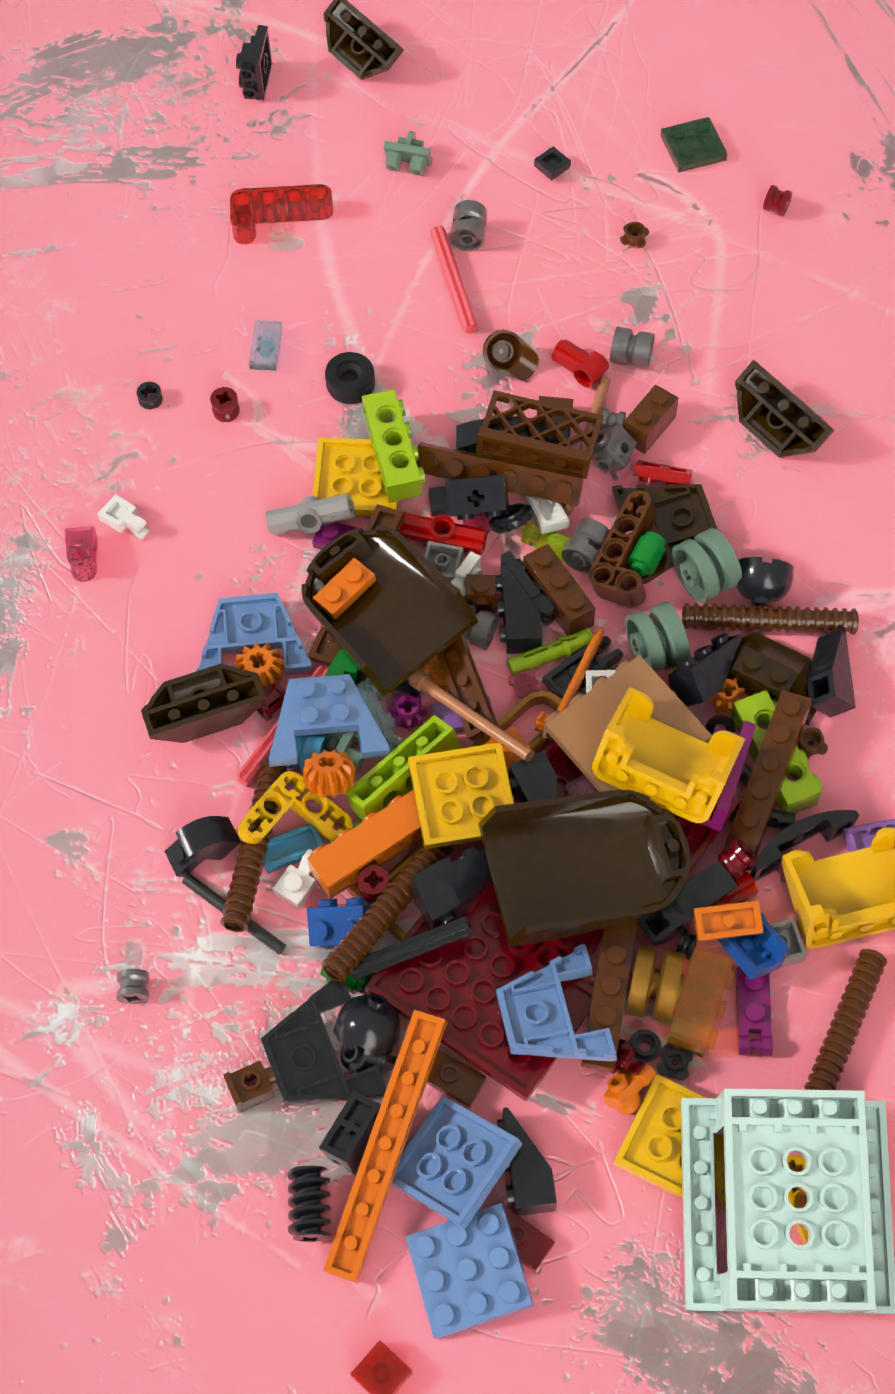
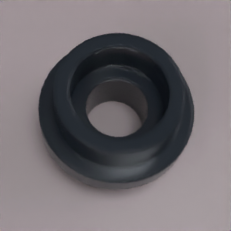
M639 1030L629 1040V1044L633 1048L632 1051L636 1053L633 1058L643 1063L654 1061L661 1052V1041L650 1030ZM647 1043L651 1049L647 1052L641 1051L639 1044Z

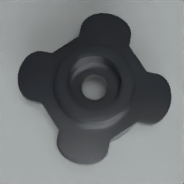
M671 1044L664 1045L661 1049L662 1060L657 1064L658 1073L670 1078H677L680 1081L687 1079L689 1076L687 1068L689 1062L693 1060V1053L689 1049H676ZM672 1060H677L678 1064L674 1065Z

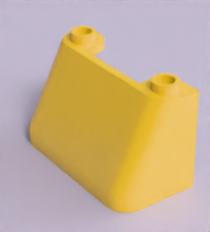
M629 686L605 730L592 763L593 773L603 782L616 788L636 791L651 797L649 800L664 810L667 808L671 813L694 823L707 821L728 779L745 738L732 732L718 731L712 735L709 743L701 741L651 718L654 711L652 699L645 693Z
M886 827L879 830L872 840L871 847L816 861L813 860L810 852L799 849L782 856V868L801 935L806 947L809 949L823 948L895 929V828Z

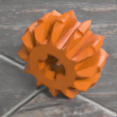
M255 642L254 648L250 649L244 646V654L236 655L237 664L235 667L247 672L257 673L263 691H265L266 686L271 687L276 681L283 680L284 660H282L278 648L272 650L269 643L260 647Z
M324 749L323 753L320 754L312 753V757L305 760L304 773H302L303 782L311 795L319 794L321 799L327 795L335 798V795L338 793L345 795L347 789L353 787L355 781L354 774H356L353 760L348 757L346 752L339 753L337 749L331 752H327Z

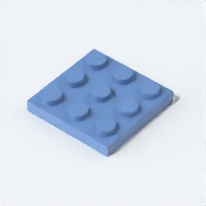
M442 1095L403 1151L392 1186L465 1230L522 1146V1143L517 1137Z
M502 1203L477 1211L465 1230L448 1221L405 1236L434 1339L438 1340L535 1306L505 1206Z

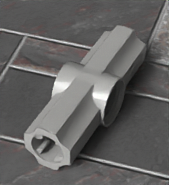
M348 494L324 499L307 496L299 504L266 511L267 528L269 533L273 535L298 530L312 534L318 532L322 525L354 519V502L351 495Z

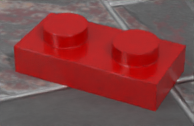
M637 460L633 476H638L640 481L646 483H656V480L666 481L667 485L690 484L693 470Z

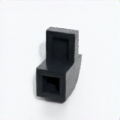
M207 816L194 820L176 831L178 839L164 852L176 877H185L205 859L222 860L241 841L229 817Z

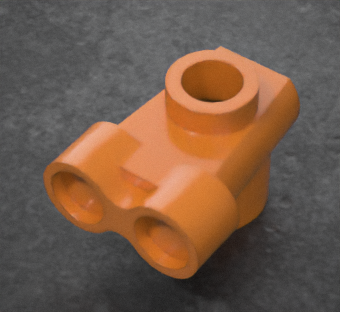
M644 1063V1068L637 1076L621 1067L617 1071V1075L612 1076L607 1082L609 1088L603 1096L604 1102L609 1107L617 1108L618 1112L623 1115L631 1114L638 1110L642 1104V1099L638 1092L644 1086L647 1087L656 1076L655 1070L649 1064Z

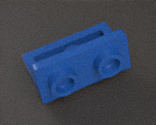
M365 897L347 898L346 904H338L337 898L318 900L319 906L307 908L310 946H333L340 944V940L346 937V933L352 930V926L358 923V919L364 916L365 911L370 909L371 904L374 902L365 903Z
M762 913L761 919L764 933L717 939L751 981L780 969L790 951L783 937L775 931Z

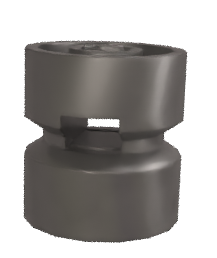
M464 200L457 203L454 207L450 241L457 249L475 251L483 246L487 209L482 203L475 200Z
M617 326L610 351V362L625 364L628 360H631L632 364L636 367L647 369L652 355L655 333L639 331L634 335L632 329Z
M582 519L573 532V537L570 538L562 551L563 560L574 570L588 574L610 530L597 520Z
M469 605L479 622L466 631L464 637L466 640L469 639L470 645L486 651L494 638L499 615L487 610H481L477 613L475 606Z

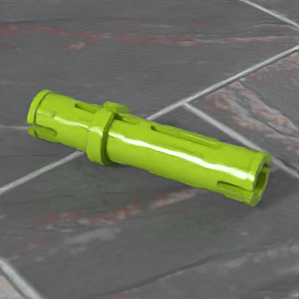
M585 628L566 637L564 635L558 636L557 640L507 658L506 663L509 672L514 677L555 659L569 658L572 656V653L587 646L593 634L589 628Z

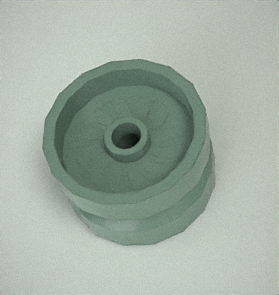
M711 527L696 535L694 540L688 539L672 549V559L676 573L686 591L697 602L704 603L718 596L719 590L725 592L737 586L742 578L741 566L734 549L726 537L715 528Z
M666 601L652 606L649 615L640 610L625 617L626 635L634 659L640 655L655 672L656 670H665L666 664L673 667L681 660L690 657V646L685 628L677 611L669 602Z

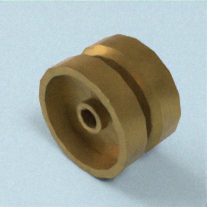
M639 944L626 1015L642 1018L646 1014L650 998L655 1000L652 1013L654 1020L671 1024L675 1004H678L684 976V974H681L684 953L668 950L664 954L661 969L655 968L658 954L656 948Z

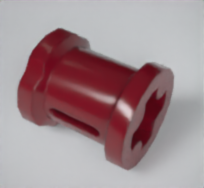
M275 682L271 685V690L265 693L267 701L257 710V713L265 721L271 720L272 714L282 707L286 693L284 688Z

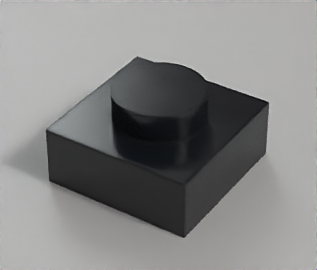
M554 146L534 159V167L551 181L571 166V160Z

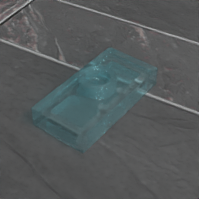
M255 320L248 363L249 369L277 371L283 329L282 321Z

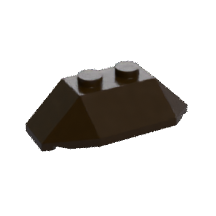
M333 0L323 13L324 21L326 22L328 51L361 80L389 71L404 51L395 40L347 0Z
M754 359L735 380L739 422L779 458L816 452L835 431L821 416Z
M755 632L742 637L726 679L733 680L736 678L738 688H744V694L748 696L767 690L770 698L778 702L780 693L784 690L809 698L807 676L811 665V658ZM812 707L805 721L806 725L810 724L817 712Z
M218 664L163 682L153 694L148 704L142 708L141 713L150 739L185 743L241 725L267 700L257 673L247 672L225 664Z

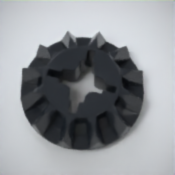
M523 503L509 505V509L502 510L503 516H496L490 520L491 530L503 533L518 529L521 525H526L527 521L533 517L531 505Z

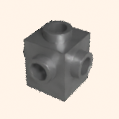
M621 425L601 429L592 460L604 473L622 470L629 464L630 456L637 442Z

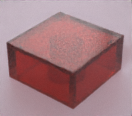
M379 1340L354 1368L350 1376L368 1394H396L412 1376L413 1371Z

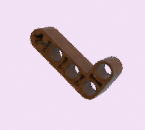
M633 491L627 496L589 572V579L598 597L632 608L638 607L645 601L646 591L641 577L637 572L630 570L627 560L639 537L650 530L656 517L651 497L645 491ZM604 579H609L606 582L600 583ZM631 587H635V589H633V590H631V591H626L627 589H629V588H631Z

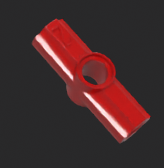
M404 512L405 519L399 533L406 539L426 544L428 541L463 547V552L470 553L472 551L477 555H482L484 552L487 530L454 523V520L446 515L429 518Z

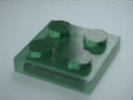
M709 117L661 129L660 136L678 173L727 160V151Z

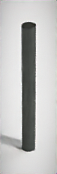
M188 873L183 878L182 883L223 913V909L226 907V900L192 874ZM249 920V927L246 931L280 955L284 951L286 944L254 920Z

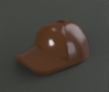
M506 329L496 330L487 337L483 344L484 360L497 372L523 381L529 379L537 369L539 363L537 353L514 332ZM500 349H503L502 354L499 353Z

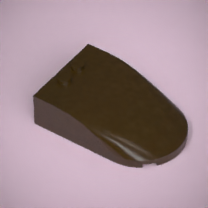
M376 526L375 530L367 531L357 528L342 534L328 543L309 564L306 570L308 572L306 583L301 586L303 601L310 612L382 697H385L479 622L461 592L403 535L386 526ZM355 558L373 572L377 580L334 620L314 602L313 597Z
M610 790L494 806L478 825L509 948L571 937L611 927L657 913L678 897L684 882L688 879L690 850L686 836L672 813L667 808L663 810L657 804L650 801L651 797L631 790Z

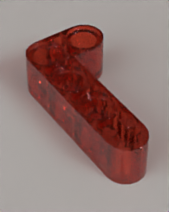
M324 184L241 188L233 191L230 196L232 233L234 240L239 244H250L255 240L257 235L256 224L325 220L330 218L334 212L332 190Z

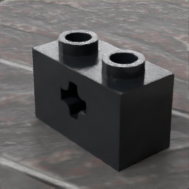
M506 474L445 481L449 516L457 515V520L474 519V513L485 512L486 517L503 516L502 510L510 508ZM476 490H478L479 495H484L485 500L480 501V505H478L477 501H472L471 496L476 494Z

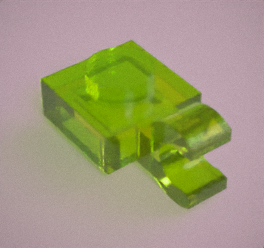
M526 523L521 531L523 536L520 541L536 549L549 544L563 563L562 551L570 538L556 531L542 534L535 525Z

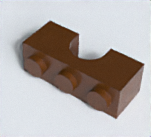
M549 544L523 556L527 575L531 580H536L541 587L542 593L545 592L551 598L555 605L554 619L567 636L594 626L596 608Z

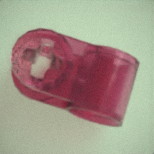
M95 526L65 528L66 557L71 565L72 577L80 582L90 581L97 574L96 551L98 550Z

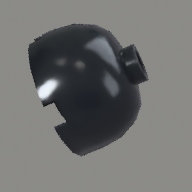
M763 557L738 559L742 578L736 587L744 598L752 600V605L768 607L769 602L779 601L791 589L794 566L790 563L773 558L772 563L762 562Z
M373 993L352 997L341 1007L335 1020L333 1033L337 1040L347 1048L353 1050L354 1045L364 1048V1055L380 1057L383 1054H391L400 1035V1018L394 1007L382 995Z

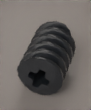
M313 1165L298 1166L290 1169L288 1172V1179L292 1181L288 1185V1192L293 1195L288 1199V1206L293 1209L288 1213V1220L293 1222L288 1226V1233L294 1236L293 1240L316 1242L331 1238V1233L321 1231V1227L331 1224V1219L321 1217V1213L331 1210L330 1205L321 1203L322 1199L331 1197L329 1191L321 1190V1186L331 1183L330 1178L321 1176V1173L327 1170L326 1167Z

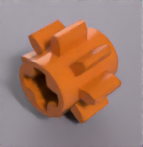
M736 678L733 680L726 679L722 690L707 701V703H713L715 713L720 711L731 715L733 702L741 700L744 696L745 689L738 688Z

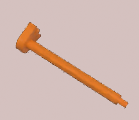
M599 628L597 634L593 635L557 708L560 712L569 707V702L576 696L586 671H588L603 640V629ZM544 711L541 712L535 722V731L543 733L544 722L549 714Z

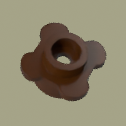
M630 222L623 227L624 235L620 238V242L623 245L629 244L637 248H643L646 245L645 237L649 234V229L642 223Z
M807 728L802 731L797 745L799 749L805 752L807 759H810L815 754H826L828 745L824 743V736L820 729Z

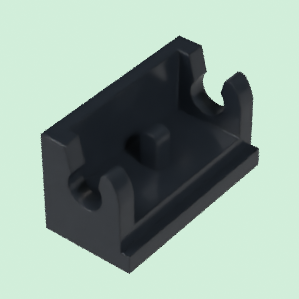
M353 1091L320 1144L319 1149L324 1152L334 1164L336 1161L341 1163L348 1172L356 1175L381 1104Z

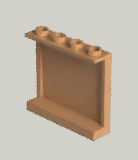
M640 655L632 661L630 659L623 661L616 668V672L609 678L606 676L601 677L594 683L591 691L585 695L583 693L576 695L569 702V707L562 712L559 710L553 712L544 722L545 726L542 736L545 739L551 736L599 792L621 790L597 778L593 773L592 763L605 730L629 686L645 693L652 699L654 711L651 718L706 743H709L712 737L710 732Z

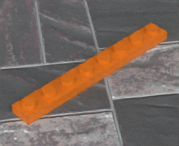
M417 1010L413 1012L324 1266V1272L358 1284L447 1025V1021L443 1018Z

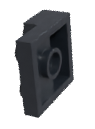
M265 25L257 26L255 36H251V42L243 43L241 53H237L236 68L240 69L239 87L243 88L242 94L244 99L264 100L273 64L268 26Z

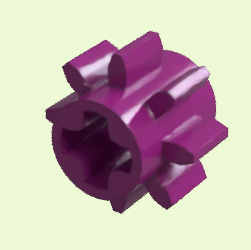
M406 692L399 699L393 698L395 707L389 709V714L391 718H395L396 728L401 726L406 728L408 732H411V729L417 725H423L421 716L427 715V706H421L420 695L415 698Z

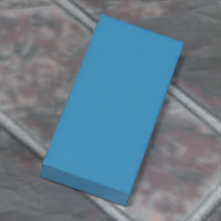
M306 824L271 838L268 843V850L266 851V859L264 860L267 873L270 874L288 867L290 864L298 863L308 849L313 851L317 847L324 845L319 832L310 824Z

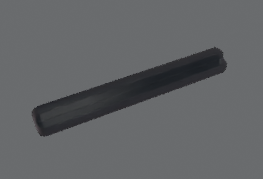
M463 916L368 954L363 960L359 961V965L356 968H353L351 975L355 980H359L469 936L473 933L472 926L468 918Z

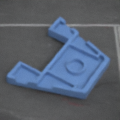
M278 593L219 598L209 629L210 634L207 644L203 648L201 663L196 671L223 664V653L243 652L244 646L252 649L255 642H257L260 647L269 643L272 649L283 648L286 674L312 672L311 661L293 628L292 621Z
M350 674L289 679L269 755V767L296 765L298 758L295 736L358 731L362 759L386 757L390 754L389 745Z
M585 944L575 947L573 953L563 958L559 956L551 960L550 965L535 973L531 971L496 990L511 1054L617 1061L609 1028L575 1035L560 982L592 975V966Z

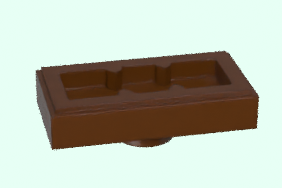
M438 1050L426 1084L471 1108L486 1081V1076Z

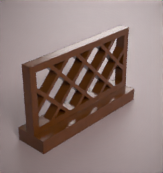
M494 390L483 425L478 433L476 453L582 475L587 479L603 415ZM497 401L508 403L512 408L501 413L496 407ZM530 408L537 410L540 415L528 419L523 411ZM517 414L522 422L511 427L506 418ZM555 415L564 416L567 421L556 426L551 417ZM500 421L505 430L498 431L490 429L489 426ZM545 421L550 429L539 433L533 425ZM585 421L594 423L595 427L583 432L578 424ZM572 427L577 436L567 440L561 431ZM528 428L533 436L528 438L517 435L516 432ZM555 434L561 443H549L544 439ZM583 441L588 451L575 449L572 445Z

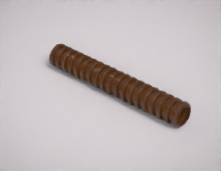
M685 603L682 610V623L685 629L693 626L695 630L698 627H702L703 630H706L707 627H711L712 630H716L717 627H720L721 630L730 628V631H734L735 628H739V631H744V628H748L749 631L757 629L758 632H762L763 629H766L767 632H771L772 629H776V632H781L784 629L786 633H789L791 630H794L795 633H799L800 630H803L804 633H809V630H813V633L816 634L819 631L827 634L828 631L834 632L845 628L846 632L855 635L858 630L859 615L856 608H852L851 611H847V608H842L841 611H838V608L829 610L828 607H824L823 610H820L819 607H814V610H810V607H805L803 610L800 606H796L795 609H792L791 606H787L786 609H782V606H777V609H773L771 605L767 608H764L763 605H759L758 608H755L754 605L745 608V605L736 607L735 604H731L730 607H727L726 604L717 607V604L708 606L707 603H704L703 606H699L698 603H694V606H690L689 603Z
M269 761L263 762L260 765V772L258 773V780L256 781V788L254 789V796L252 797V804L249 810L279 776L287 772L285 766L269 767ZM265 801V810L270 814H277L278 805L273 801ZM258 817L248 830L252 833L257 831L263 821ZM273 828L257 844H248L241 840V847L238 851L239 855L236 858L237 864L234 866L235 872L232 874L233 881L229 885L228 899L225 901L226 907L223 909V917L220 920L221 925L230 931L243 932L249 927L250 913L253 911L252 904L256 899L257 886L262 875L261 869L264 867L266 851L268 850V843L270 842Z
M424 844L422 845V848L411 858V861L407 862L405 868L401 869L400 873L395 876L394 881L389 883L388 888L383 890L382 895L377 897L376 902L371 904L370 909L365 911L364 916L358 919V923L352 926V930L346 933V937L340 940V944L334 947V951L328 954V959L322 961L323 971L329 978L337 982H344L347 979V975H350L353 972V968L359 965V961L365 958V954L371 951V946L376 945L377 940L389 929V925H392L395 922V918L401 915V911H404L407 905L413 901L411 877L438 861L451 856L453 853L451 845L425 849Z
M862 949L859 952L860 958H857L856 966L852 969V975L848 979L849 984L845 986V993L841 996L842 1001L838 1003V1010L834 1013L835 1019H832L830 1023L831 1028L826 1032L828 1037L824 1038V1046H821L819 1049L821 1055H817L815 1059L817 1064L812 1066L813 1073H810L808 1076L810 1082H806L805 1090H836V1082H839L841 1078L839 1073H842L845 1069L843 1064H846L848 1061L847 1055H850L852 1051L851 1046L856 1041L854 1037H857L859 1034L858 1028H861L863 1024L862 1019L866 1017V1010L870 1007L869 1002L874 997L872 993H875L877 989L876 984L880 982V976L884 972L883 967L887 965V959L880 952L872 949Z

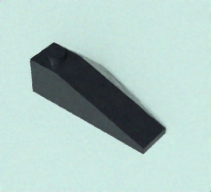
M471 847L464 850L463 856L454 862H451L449 857L412 876L413 902L431 929L461 917L492 882L485 849L478 851Z

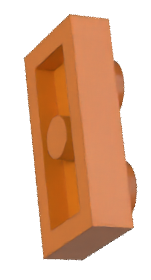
M353 558L313 597V600L321 609L336 620L377 580L376 576L357 559Z
M759 900L693 909L697 941L764 933Z

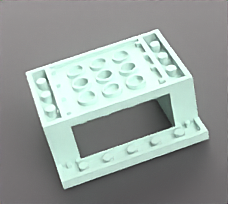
M726 1088L722 1090L717 1098H681L685 1311L895 1314V1261L886 1101H865V1091ZM713 1134L724 1135L728 1271L723 1274H717ZM798 1152L803 1155L806 1162L803 1171L795 1172L788 1167L787 1156L789 1153ZM792 1188H800L805 1192L807 1203L803 1208H795L790 1204L788 1194ZM795 1224L804 1226L808 1231L809 1238L804 1245H797L790 1238V1229Z

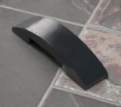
M519 417L506 418L511 427L522 422ZM484 419L456 425V450L476 452L478 433ZM500 421L489 426L490 429L505 430ZM545 421L533 425L539 433L550 429ZM528 428L516 432L517 435L528 438L533 436ZM569 428L561 431L567 440L569 439ZM555 434L544 439L549 443H561Z
M856 810L826 811L808 816L791 824L779 832L764 847L750 875L754 881H757L776 871L782 861L783 852L821 833L826 842L837 838L843 834L844 828L855 825L859 817Z

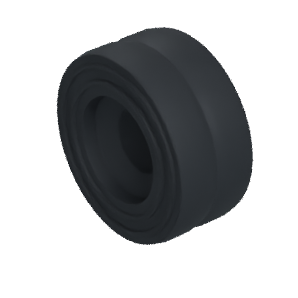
M344 352L334 356L328 362L325 369L327 391L333 399L344 404L362 402V396L371 394L375 386L374 367L371 361L366 356L356 352ZM347 374L357 376V379L353 382H346L342 378Z

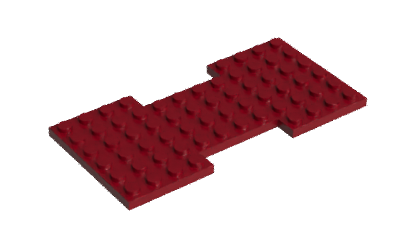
M555 742L546 753V756L557 775L556 798L599 792ZM516 794L515 799L521 802L519 796ZM735 795L721 830L740 805L741 799ZM672 813L680 824L690 850V875L720 831L688 821ZM492 881L461 916L468 918L473 931L471 935L376 972L366 985V991L370 994L375 993L384 996L396 1012L409 1021L414 1010L445 1019L447 1025L440 1043L527 1102L558 1057L510 1053L496 990L531 971L535 973L550 965L551 960L559 956L563 958L573 953L574 948L582 944L586 945L590 959L602 942L604 928L571 937L509 948ZM422 914L401 941L431 930ZM579 978L560 982L574 1034H576L590 1014L594 988Z

